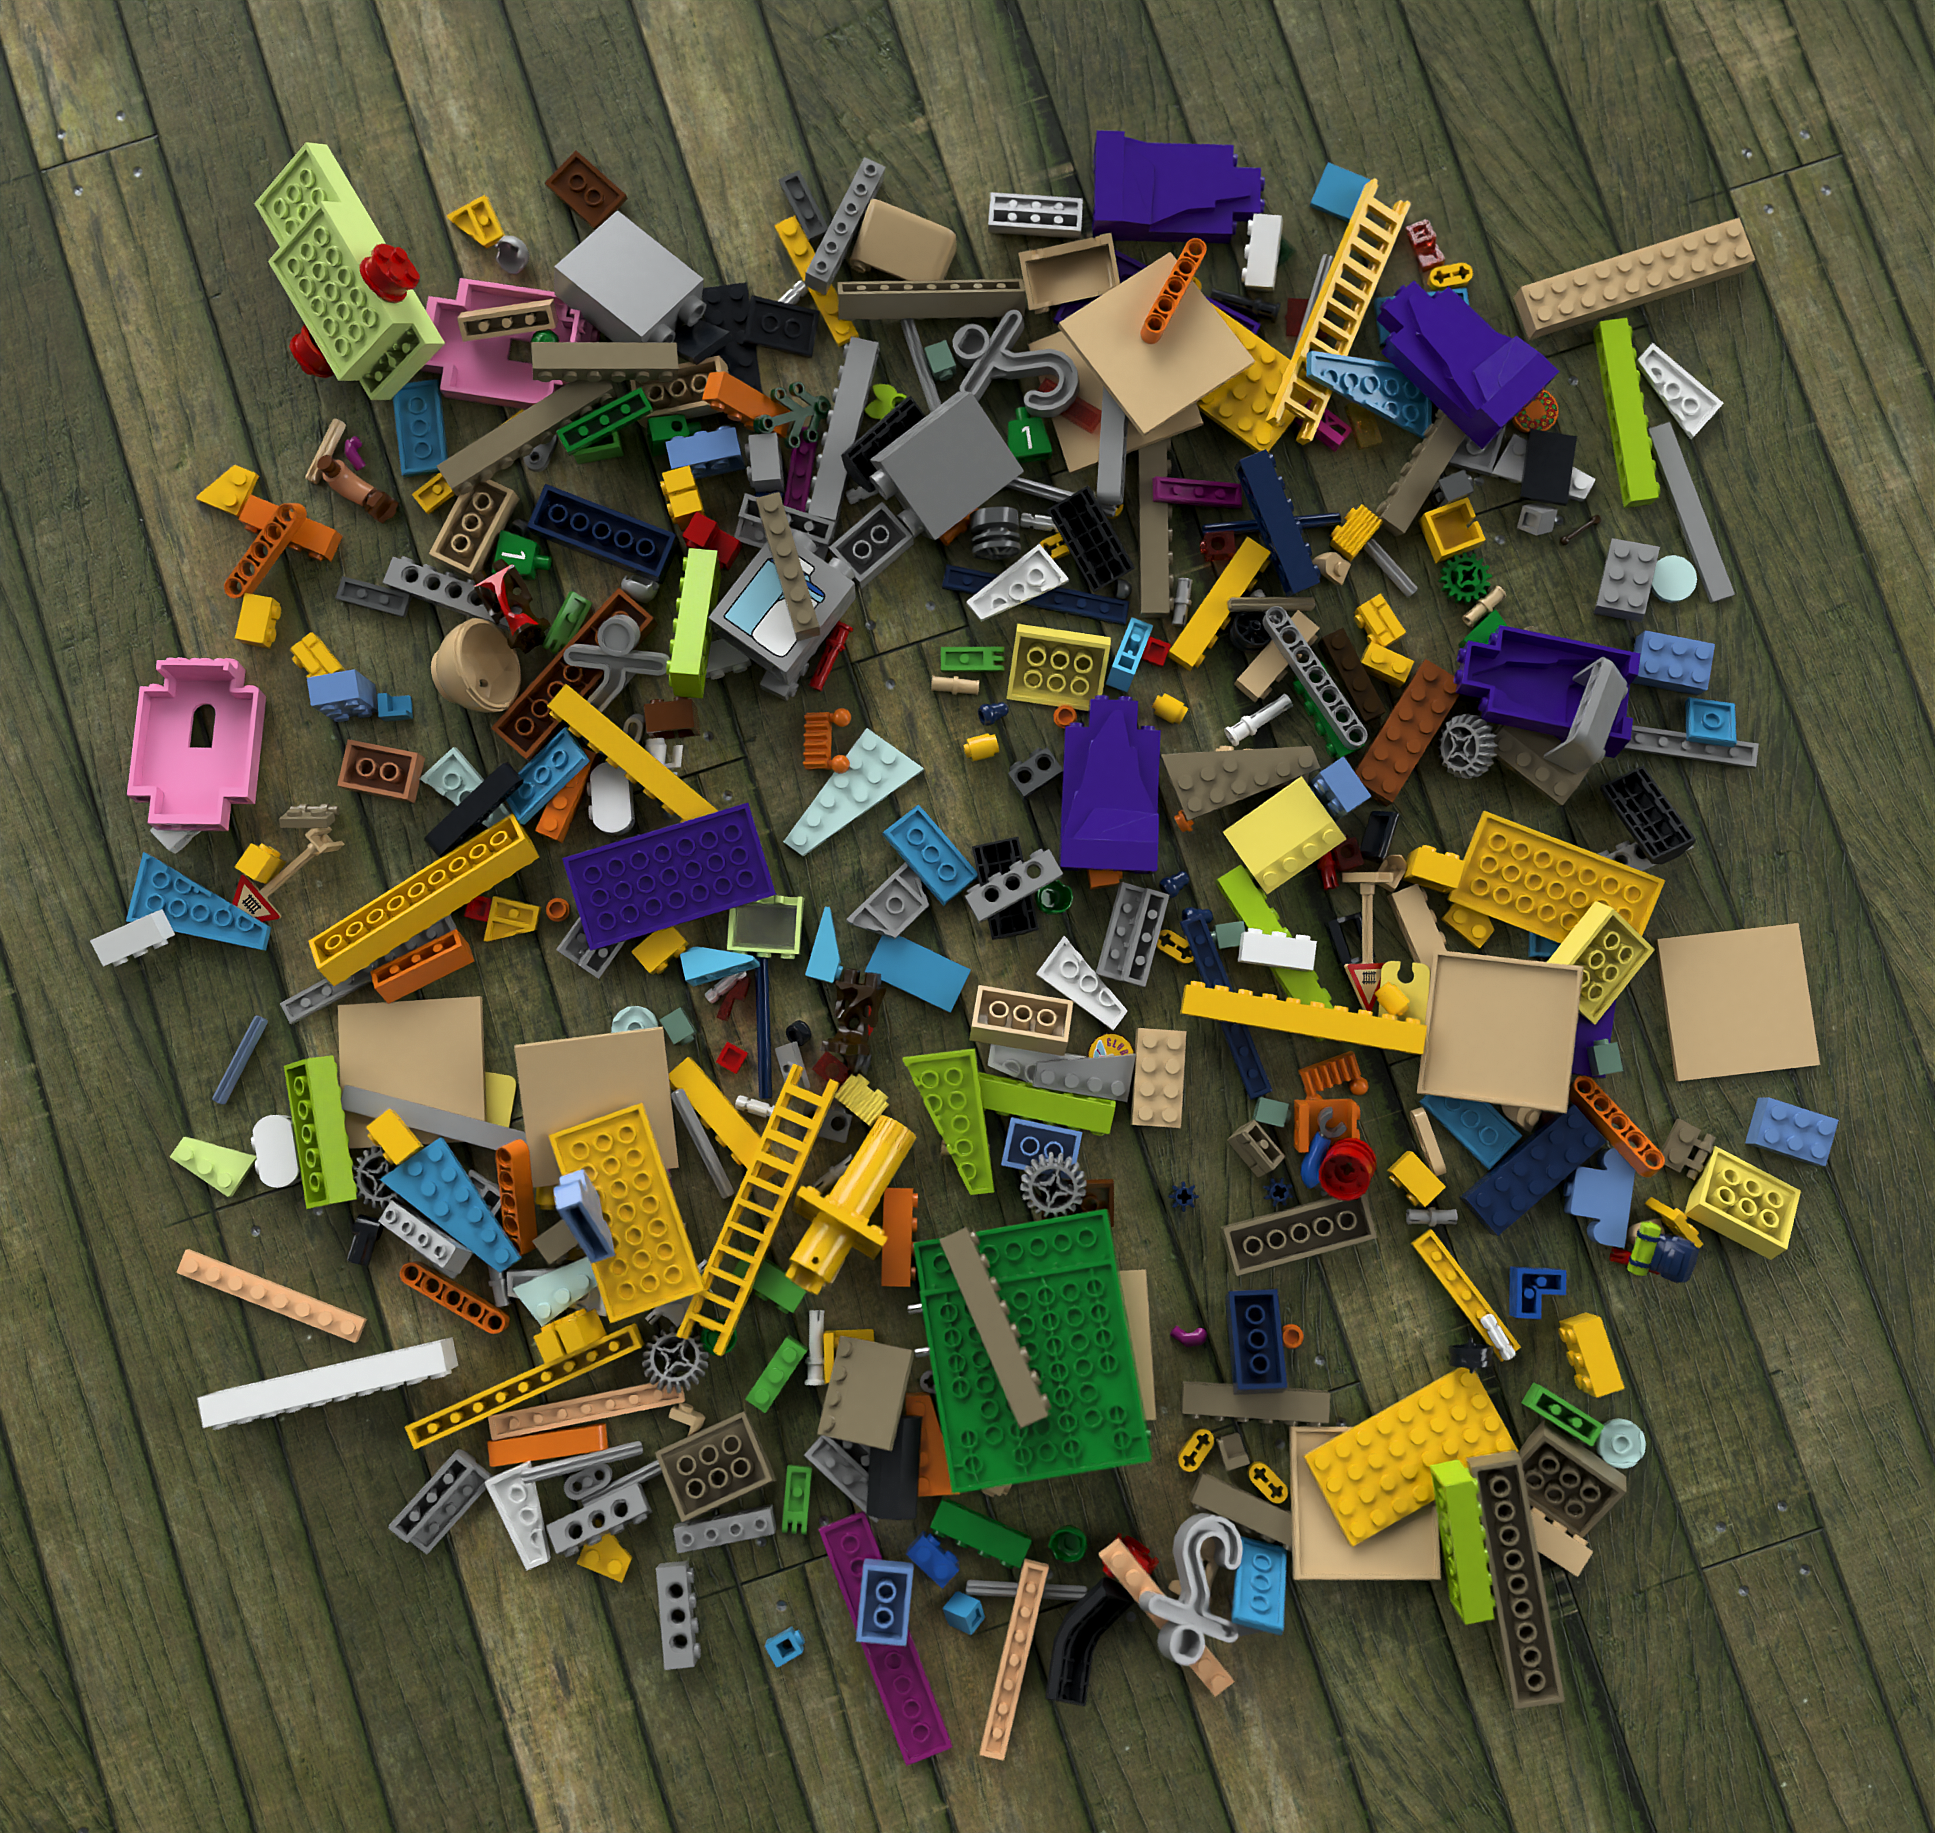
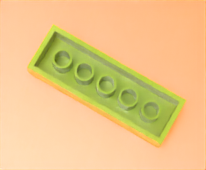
M689 548L688 557L683 559L685 577L680 578L679 589L682 592V596L677 598L676 612H679L678 619L674 618L673 621L675 639L670 640L672 659L667 660L666 674L669 675V687L673 688L674 696L703 699L713 634L708 617L717 607L721 571L717 550Z
M334 1056L307 1058L285 1065L284 1071L306 1209L357 1199V1186L352 1173L353 1161L349 1154V1137L345 1130V1113L341 1105V1088L338 1085V1068L334 1062Z
M1459 1460L1430 1465L1450 1602L1465 1625L1494 1619L1493 1609L1496 1608V1602L1493 1594L1490 1593V1586L1493 1585V1581L1486 1563H1489V1555L1483 1545L1486 1533L1483 1525L1480 1524V1517L1483 1516V1512L1476 1496L1479 1493L1478 1482L1476 1478L1471 1477L1469 1469L1465 1468Z

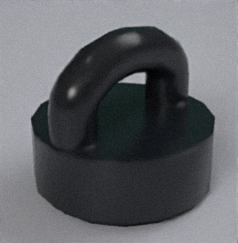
M797 1020L786 1028V1036L790 1042L797 1041L798 1047L810 1040L811 1030L805 1022Z

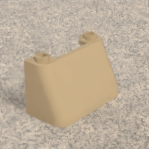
M872 199L866 210L850 258V265L861 273L870 271L873 267L905 281L944 280L956 253V235L944 226L880 200Z
M1111 233L1095 238L1091 237L1052 247L1040 248L1037 251L1029 250L1019 253L1029 310H1035V314L1048 312L1049 306L1103 295L1120 284Z

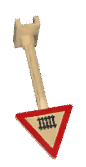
M330 827L311 829L305 834L311 842L307 846L308 848L261 890L256 887L246 874L241 875L232 904L262 922L280 919L282 917L281 914L269 902L268 897L315 855L338 851L345 844L342 841H332L327 835L332 831Z
M1393 872L1342 873V882L1360 884V894H1362V963L1345 964L1344 968L1363 1010L1372 1011L1377 999L1374 993L1380 989L1381 970L1385 964L1373 963V894H1375V884L1393 882Z

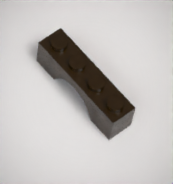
M1344 628L1322 637L1318 642V646L1327 664L1340 677L1347 692L1349 705L1362 725L1381 717L1386 710Z

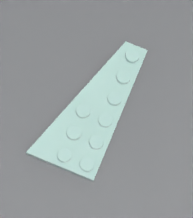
M866 728L846 756L850 762L849 769L842 774L833 773L783 842L800 855L805 856L855 818L864 814L893 791L906 784L914 776L923 772L924 768Z

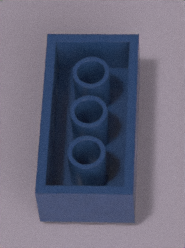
M1277 1289L1229 1291L1225 1296L1234 1395L1283 1393L1287 1389Z

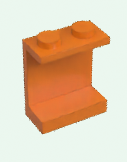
M1352 1099L1294 1100V1148L1298 1152H1309V1145L1317 1131L1320 1132L1317 1121L1318 1114L1322 1109L1331 1106L1333 1118L1326 1122V1126L1334 1128L1342 1121L1346 1125L1347 1130L1338 1137L1330 1138L1331 1143L1329 1147L1337 1140L1346 1137L1360 1140V1132L1357 1129V1120L1360 1119V1107Z

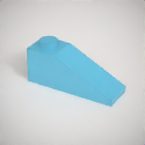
M1131 617L1106 685L1128 693L1153 625Z
M825 906L805 975L813 979L835 984V980H840L843 966H840L841 960L832 911L830 907Z
M692 947L687 952L680 954L685 981L693 987L760 967L759 961L751 955L704 947Z

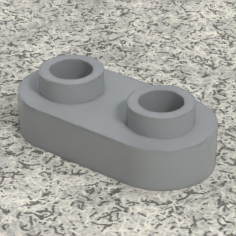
M557 434L554 435L550 442L538 445L531 454L524 457V462L531 471L541 472L547 468L558 443ZM534 455H539L537 461H532Z
M607 1464L583 1469L571 1475L564 1484L565 1494L570 1499L579 1500L604 1488L612 1479V1470ZM599 1470L604 1473V1478L602 1479L596 1476V1472ZM575 1482L582 1484L581 1490H577L574 1487Z

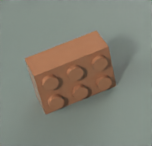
M348 739L337 786L348 791L415 804L420 783L419 778L422 774L425 758L415 752Z

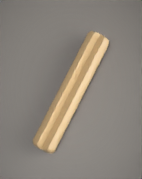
M335 418L332 420L305 476L307 481L316 485L319 483L323 472L317 467V463L324 455L332 456L346 427L343 421Z

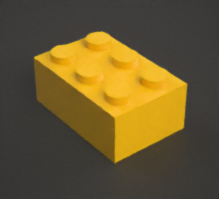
M1585 1312L1560 1320L1561 1328L1558 1329L1561 1340L1566 1342L1569 1350L1566 1352V1356L1570 1365L1575 1368L1577 1375H1574V1380L1578 1389H1582L1583 1392L1596 1398L1625 1389L1601 1317Z

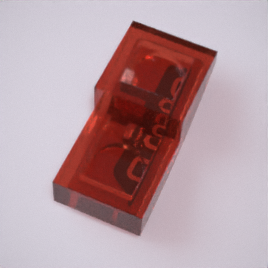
M1428 219L1406 226L1405 230L1411 248L1422 272L1424 273L1445 265V258L1436 243L1437 235Z
M742 978L732 988L723 1001L716 1018L728 1022L735 999L745 1002L752 981L751 978Z

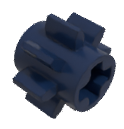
M1280 1177L1278 1182H1275L1273 1178H1269L1271 1184L1263 1186L1267 1190L1268 1195H1265L1263 1198H1271L1272 1206H1276L1278 1201L1283 1206H1286L1285 1199L1287 1197L1293 1198V1195L1289 1194L1288 1190L1292 1187V1184L1284 1185L1283 1177ZM1275 1186L1283 1188V1191L1280 1192L1281 1197L1273 1196V1193L1276 1191Z
M1185 1181L1181 1182V1187L1179 1188L1172 1185L1175 1191L1173 1194L1168 1195L1169 1198H1173L1175 1201L1172 1207L1175 1208L1179 1204L1181 1205L1182 1212H1185L1188 1205L1194 1208L1193 1198H1199L1198 1195L1192 1193L1195 1186L1191 1185L1189 1188H1185ZM1182 1190L1189 1194V1198L1185 1199L1184 1203L1177 1198L1178 1194H1182Z

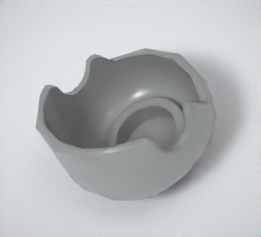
M503 236L495 245V248H498L496 261L508 273L517 275L528 264L529 251L523 241L517 237Z
M625 575L621 583L622 591L636 603H648L653 600L660 584L636 575H632L629 580H627V575Z

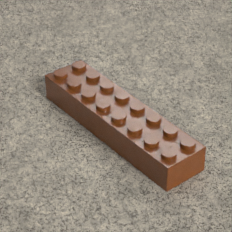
M620 588L609 597L491 727L493 731L529 762L568 725L565 720L559 722L549 714L551 709L548 707V704L564 685H569L585 700H588L604 680V671L602 669L568 665L563 656L565 650L573 644L600 646L597 638L598 630L603 622L615 615L629 616L637 623L640 629V639L633 650H636L658 625L648 612Z

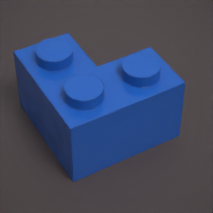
M1510 1266V1316L1541 1319L1542 1294L1566 1295V1270Z

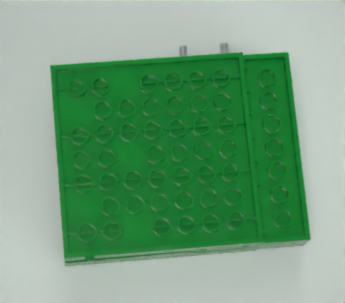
M1107 1209L976 1232L980 1244L977 1245L981 1255L985 1253L990 1264V1268H987L991 1278L995 1276L999 1284L1000 1291L997 1292L1001 1301L1005 1300L1011 1314L1007 1315L1011 1324L1015 1323L1021 1337L1017 1338L1021 1348L1026 1347L1031 1361L1028 1362L1031 1372L1035 1370L1041 1381V1385H1038L1041 1395L1046 1394L1051 1404V1408L1048 1409L1050 1413L1048 1416L1021 1428L939 1239L942 1238L913 1243L922 1304L910 1305L908 1309L922 1307V1309L908 1312L909 1314L923 1312L928 1347L915 1349V1353L928 1350L929 1352L915 1354V1356L923 1357L930 1355L952 1494L1152 1460L1151 1432L1148 1429L1119 1264L1109 1211Z

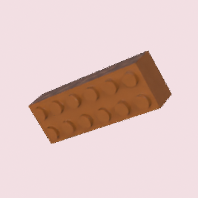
M1427 659L1418 666L1354 769V772L1370 793L1371 798L1386 807L1395 800L1460 695L1456 693L1457 684H1454V676Z

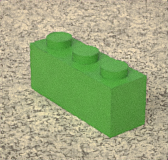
M748 1248L745 1253L754 1256L755 1251ZM765 1258L753 1285V1289L756 1290L755 1295L765 1301L768 1298L777 1303L775 1307L786 1314L789 1311L794 1313L807 1291L791 1282L785 1276L787 1271ZM741 1259L732 1274L744 1279L750 1263Z
M788 1335L745 1400L766 1413L805 1355L808 1347L791 1335Z
M1534 1382L1521 1402L1526 1407L1592 1447L1605 1426Z

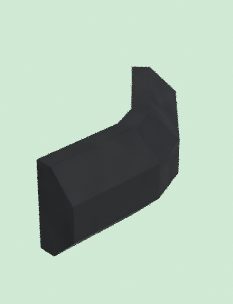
M1103 1577L1065 1615L1053 1642L1045 1699L1086 1706L1093 1651L1101 1635L1135 1603L1131 1594L1116 1580Z

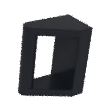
M1372 811L1370 813L1357 857L1378 864L1386 860L1400 817L1399 813L1388 811Z
M1361 912L1324 923L1339 969L1343 968L1345 964L1362 962V956L1354 959L1350 958L1339 926L1340 923L1354 920L1362 944Z

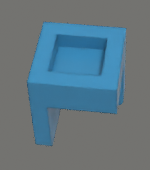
M388 693L377 694L379 718L384 721L413 719L411 696L392 697Z
M959 1591L955 1592L942 1608L947 1623L969 1635H972L985 1619L980 1600Z

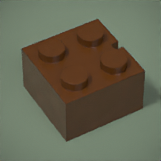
M688 697L673 698L674 701L664 702V699L650 700V704H644L646 732L652 739H675L674 730H678L679 738L700 736L698 708L692 699H688Z

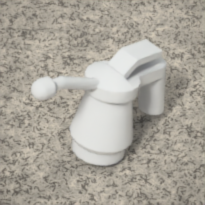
M664 738L645 740V750L668 769L681 767L683 745L673 747L672 763L665 764L667 745Z

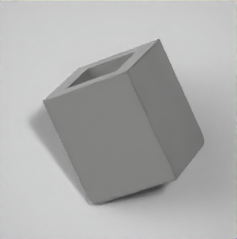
M1539 502L1522 506L1517 528L1536 536L1549 533L1553 530L1558 509Z

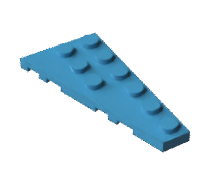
M1317 351L1307 353L1306 377L1422 439L1425 438L1424 432L1432 423V401L1393 363Z
M143 852L126 919L127 922L136 921L163 909L174 932L266 951L272 927L150 854Z
M442 1137L380 1179L499 1273L522 1259Z

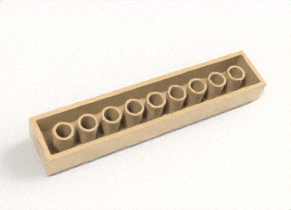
M1736 218L1522 286L1514 296V300L1528 339L1531 340L1744 272L1755 261L1740 218Z

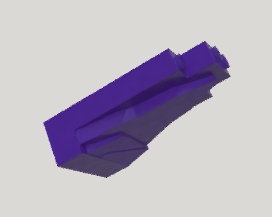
M1097 130L1093 165V174H1095L1094 210L1092 217L1093 238L1111 233L1112 240L1188 242L1193 238H1198L1204 243H1230L1232 235L1236 234V222L1253 221L1254 214L1264 213L1265 201L1261 199V191H1264L1265 177H1261V168L1237 167V154H1234V145L1146 143L1125 137V131Z
M1413 281L1407 287L1402 285L1394 294L1395 298L1393 300L1388 298L1379 308L1381 313L1376 320L1390 333L1384 341L1387 345L1381 353L1481 449L1491 442L1504 426L1524 407L1526 408L1540 395L1560 372L1540 352L1519 337L1511 338L1497 333L1449 286L1442 293L1438 290L1431 297Z
M1499 625L1496 631L1490 634L1488 644L1468 640L1464 648L1459 649L1457 662L1460 663L1459 670L1455 672L1454 684H1457L1456 693L1481 698L1479 711H1482V720L1554 735L1561 740L1560 744L1567 740L1586 688L1573 681V676L1601 657H1604L1614 663L1626 680V687H1628V692L1624 699L1621 700L1604 747L1606 751L1604 756L1615 758L1631 740L1633 718L1626 717L1630 684L1638 676L1641 653Z
M1096 695L1095 699H1090L1088 727H1084V723L1077 722L1070 723V726H1065L1059 867L1061 870L1127 871L1136 874H1154L1157 872L1159 814H1157L1161 730H1155V726H1141V729H1137L1138 701H1133V697L1120 696L1118 700H1109V696Z

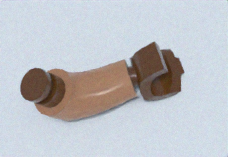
M324 455L319 459L317 467L323 472V479L329 486L346 499L363 506L365 512L378 522L383 524L397 512L395 509L399 503L384 491L377 490L363 481L341 460H333L330 455Z

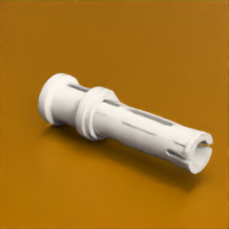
M1283 694L1255 714L1243 716L1240 722L1231 728L1226 727L1224 729L1227 738L1234 746L1239 745V741L1249 735H1255L1259 727L1293 707L1291 699L1287 694Z
M809 1310V1357H806L805 1364H807V1380H805V1385H827L824 1380L823 1357L825 1310Z

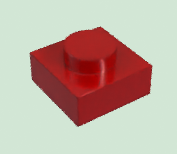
M1149 636L1140 660L1162 668L1171 644Z
M483 896L475 897L471 902L467 903L464 917L488 923L492 899Z
M727 1041L716 1063L738 1074L749 1053Z

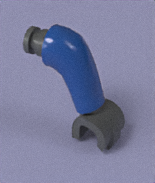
M1332 1106L1322 1109L1318 1114L1317 1121L1320 1132L1317 1131L1309 1145V1152H1306L1300 1171L1305 1186L1308 1189L1320 1190L1322 1196H1326L1328 1193L1322 1188L1319 1181V1169L1331 1143L1330 1138L1338 1137L1347 1130L1346 1125L1342 1121L1334 1128L1326 1126V1122L1333 1118Z

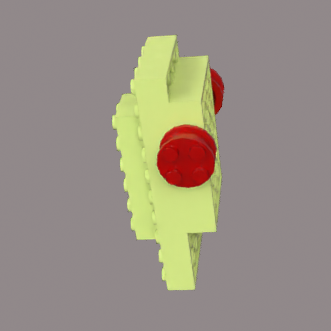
M306 142L254 203L280 246L268 262L305 323L301 328V333L295 334L291 339L289 348L293 357L306 374L321 378L332 377L335 374L338 381H360L370 400H391L438 352L445 342L413 290L419 283L420 275L409 260L407 253L400 247L395 248L385 243L329 147L325 144Z

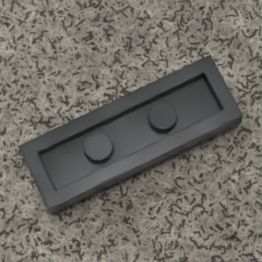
M800 170L779 179V184L809 243L825 236L828 226Z
M342 576L336 599L341 602L406 618L412 596L408 593Z

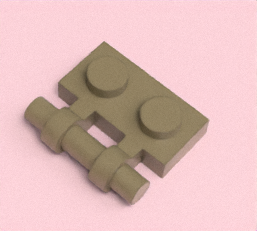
M300 804L299 806H291L290 810H287L279 818L280 828H328L335 822V815H339L340 808L339 806H330V804H321L320 806Z
M1676 1119L1660 1151L1665 1159L1664 1166L1677 1173H1680L1683 1166L1689 1168L1686 1177L1695 1181L1698 1173H1702L1704 1169L1703 1163L1707 1155L1711 1154L1714 1149L1712 1145L1716 1137L1706 1134L1704 1140L1701 1141L1697 1139L1701 1132L1700 1129L1681 1119ZM1694 1146L1699 1150L1694 1160H1691L1688 1156Z

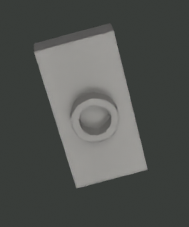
M797 1041L775 1048L784 1082L794 1063L804 1068L797 1086L803 1089L810 1088Z

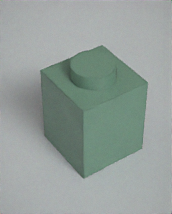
M946 340L924 348V354L934 381L939 379L940 381H945L953 377V374H956V365Z
M1244 921L1219 924L1212 927L1213 931L1210 933L1217 950L1240 947L1241 934L1245 932Z
M680 1007L660 1019L674 1045L681 1044L685 1046L694 1040L693 1035L697 1034V1031L683 1008Z
M1608 1039L1593 1041L1594 1046L1586 1047L1592 1076L1623 1071L1617 1042L1609 1043Z
M1257 1097L1252 1120L1255 1119L1256 1122L1284 1128V1124L1289 1123L1291 1110L1288 1109L1289 1104Z

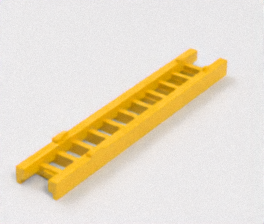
M1375 178L1365 184L1265 421L1271 426H1275L1279 423L1285 409L1298 418L1303 419V424L1296 438V441L1302 445L1313 440L1333 392L1321 384L1318 389H1315L1298 378L1302 368L1307 370V353L1311 348L1317 352L1348 355L1411 204L1409 201L1403 202L1400 200L1394 204L1391 210L1375 199L1374 195L1379 186L1377 184L1378 180ZM1368 210L1386 222L1384 229L1366 218ZM1360 230L1378 241L1376 249L1357 237ZM1351 250H1354L1370 261L1368 268L1349 257ZM1343 269L1362 281L1359 289L1340 277ZM1335 289L1354 301L1351 309L1332 298ZM1327 308L1346 320L1342 329L1324 318ZM1318 329L1323 330L1337 340L1334 349L1315 338ZM1293 388L1312 399L1309 409L1290 398Z
M794 1063L701 1278L705 1290L693 1295L676 1335L679 1338L689 1339L696 1321L700 1323L699 1325L712 1331H720L721 1334L713 1352L720 1356L724 1355L840 1084L829 1079L822 1097L800 1088L797 1085L804 1068ZM793 1095L818 1106L813 1119L787 1109ZM783 1118L808 1128L803 1142L778 1131ZM773 1141L798 1151L793 1164L768 1154ZM764 1163L789 1174L783 1188L758 1178ZM754 1185L780 1195L773 1211L748 1200ZM745 1207L770 1217L764 1233L738 1223ZM735 1230L760 1240L754 1256L729 1246ZM725 1252L750 1263L744 1279L719 1268ZM716 1275L741 1286L734 1302L709 1291ZM706 1298L731 1309L725 1324L699 1314Z

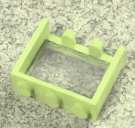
M775 895L730 909L727 950L747 955V952H757V957L771 958V953L781 954L780 958L795 959V955H801L805 898Z

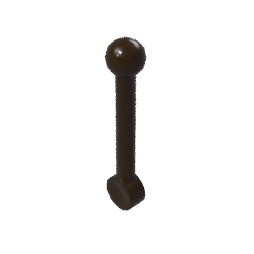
M1594 515L1590 522L1570 535L1561 537L1560 543L1567 545L1569 540L1590 526L1598 525L1601 522V517Z

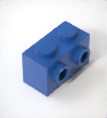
M923 1530L907 1547L906 1555L943 1588L959 1571V1560L950 1550L946 1552L940 1546L941 1542L932 1533L928 1535Z

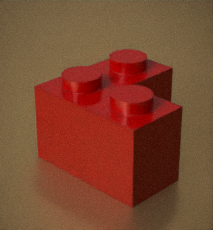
M697 511L682 535L688 549L717 550L720 570L723 567L729 571L742 549L740 540L720 530L717 522Z

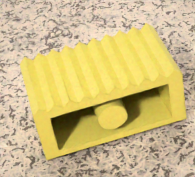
M860 1073L857 1076L851 1074L834 1097L872 1127L878 1117L890 1105L886 1102L889 1097L878 1088L875 1092L868 1087L870 1082Z

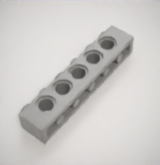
M864 157L806 271L805 286L823 295L827 294L863 222L870 201L875 199L883 183L886 167Z
M404 556L401 559L392 557L383 581L389 589L408 593L414 598L471 618L483 619L496 625L483 604L475 606V600L479 596L473 587L476 585L473 580L468 579L467 582L458 580L459 576L453 573L445 572L444 575L438 573L437 569L430 565L418 566L410 558ZM413 574H418V579L410 583V577ZM439 581L440 587L437 590H431L432 584ZM458 589H462L461 596L453 598V593ZM498 602L493 603L495 612H497V608L500 606ZM511 607V612L520 614L522 609ZM503 617L496 626L509 631L508 622Z

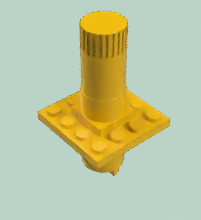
M880 1115L843 1176L839 1178L829 1195H826L823 1199L820 1197L821 1193L815 1188L801 1186L796 1194L792 1211L812 1223L789 1259L792 1265L785 1276L791 1282L805 1291L817 1295L824 1284H830L852 1247L875 1260L887 1237L884 1236L885 1232L875 1225L869 1227L867 1224L880 1202L882 1194L917 1138L911 1130L892 1118Z

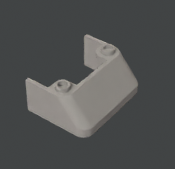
M1601 657L1573 676V681L1586 688L1569 735L1564 743L1545 753L1543 757L1575 774L1584 771L1596 762L1600 763L1604 758L1606 752L1604 747L1621 700L1624 699L1628 692L1627 682L1614 663L1604 657Z

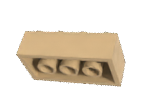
M720 356L706 358L698 365L691 362L678 364L677 380L662 382L660 380L638 382L630 380L632 391L641 387L653 409V413L638 420V422L644 428H647V419L683 414L685 419L720 413L721 411L710 408V404L703 401L702 397L709 373L723 371L728 373V366Z
M490 479L485 482H479L473 486L469 493L460 494L429 555L436 562L473 579V574L482 571L486 566L499 540L500 532L505 529L519 501V497L513 490Z
M978 985L969 1040L1064 1056L1068 1044L1073 1001Z
M1136 1029L1134 1053L1136 1058L1133 1069L1130 1125L1181 1128L1186 1031Z

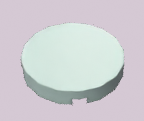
M1675 555L1666 556L1656 563L1651 591L1661 601L1668 603L1681 601L1690 596L1694 591L1697 583L1696 571L1685 558Z
M639 1006L626 1007L619 1011L613 1019L611 1033L659 1027V1022L655 1015L646 1008Z
M1620 1418L1608 1420L1603 1424L1605 1426L1595 1441L1598 1455L1612 1467L1621 1469L1633 1467L1645 1453L1646 1441L1643 1432L1629 1420Z

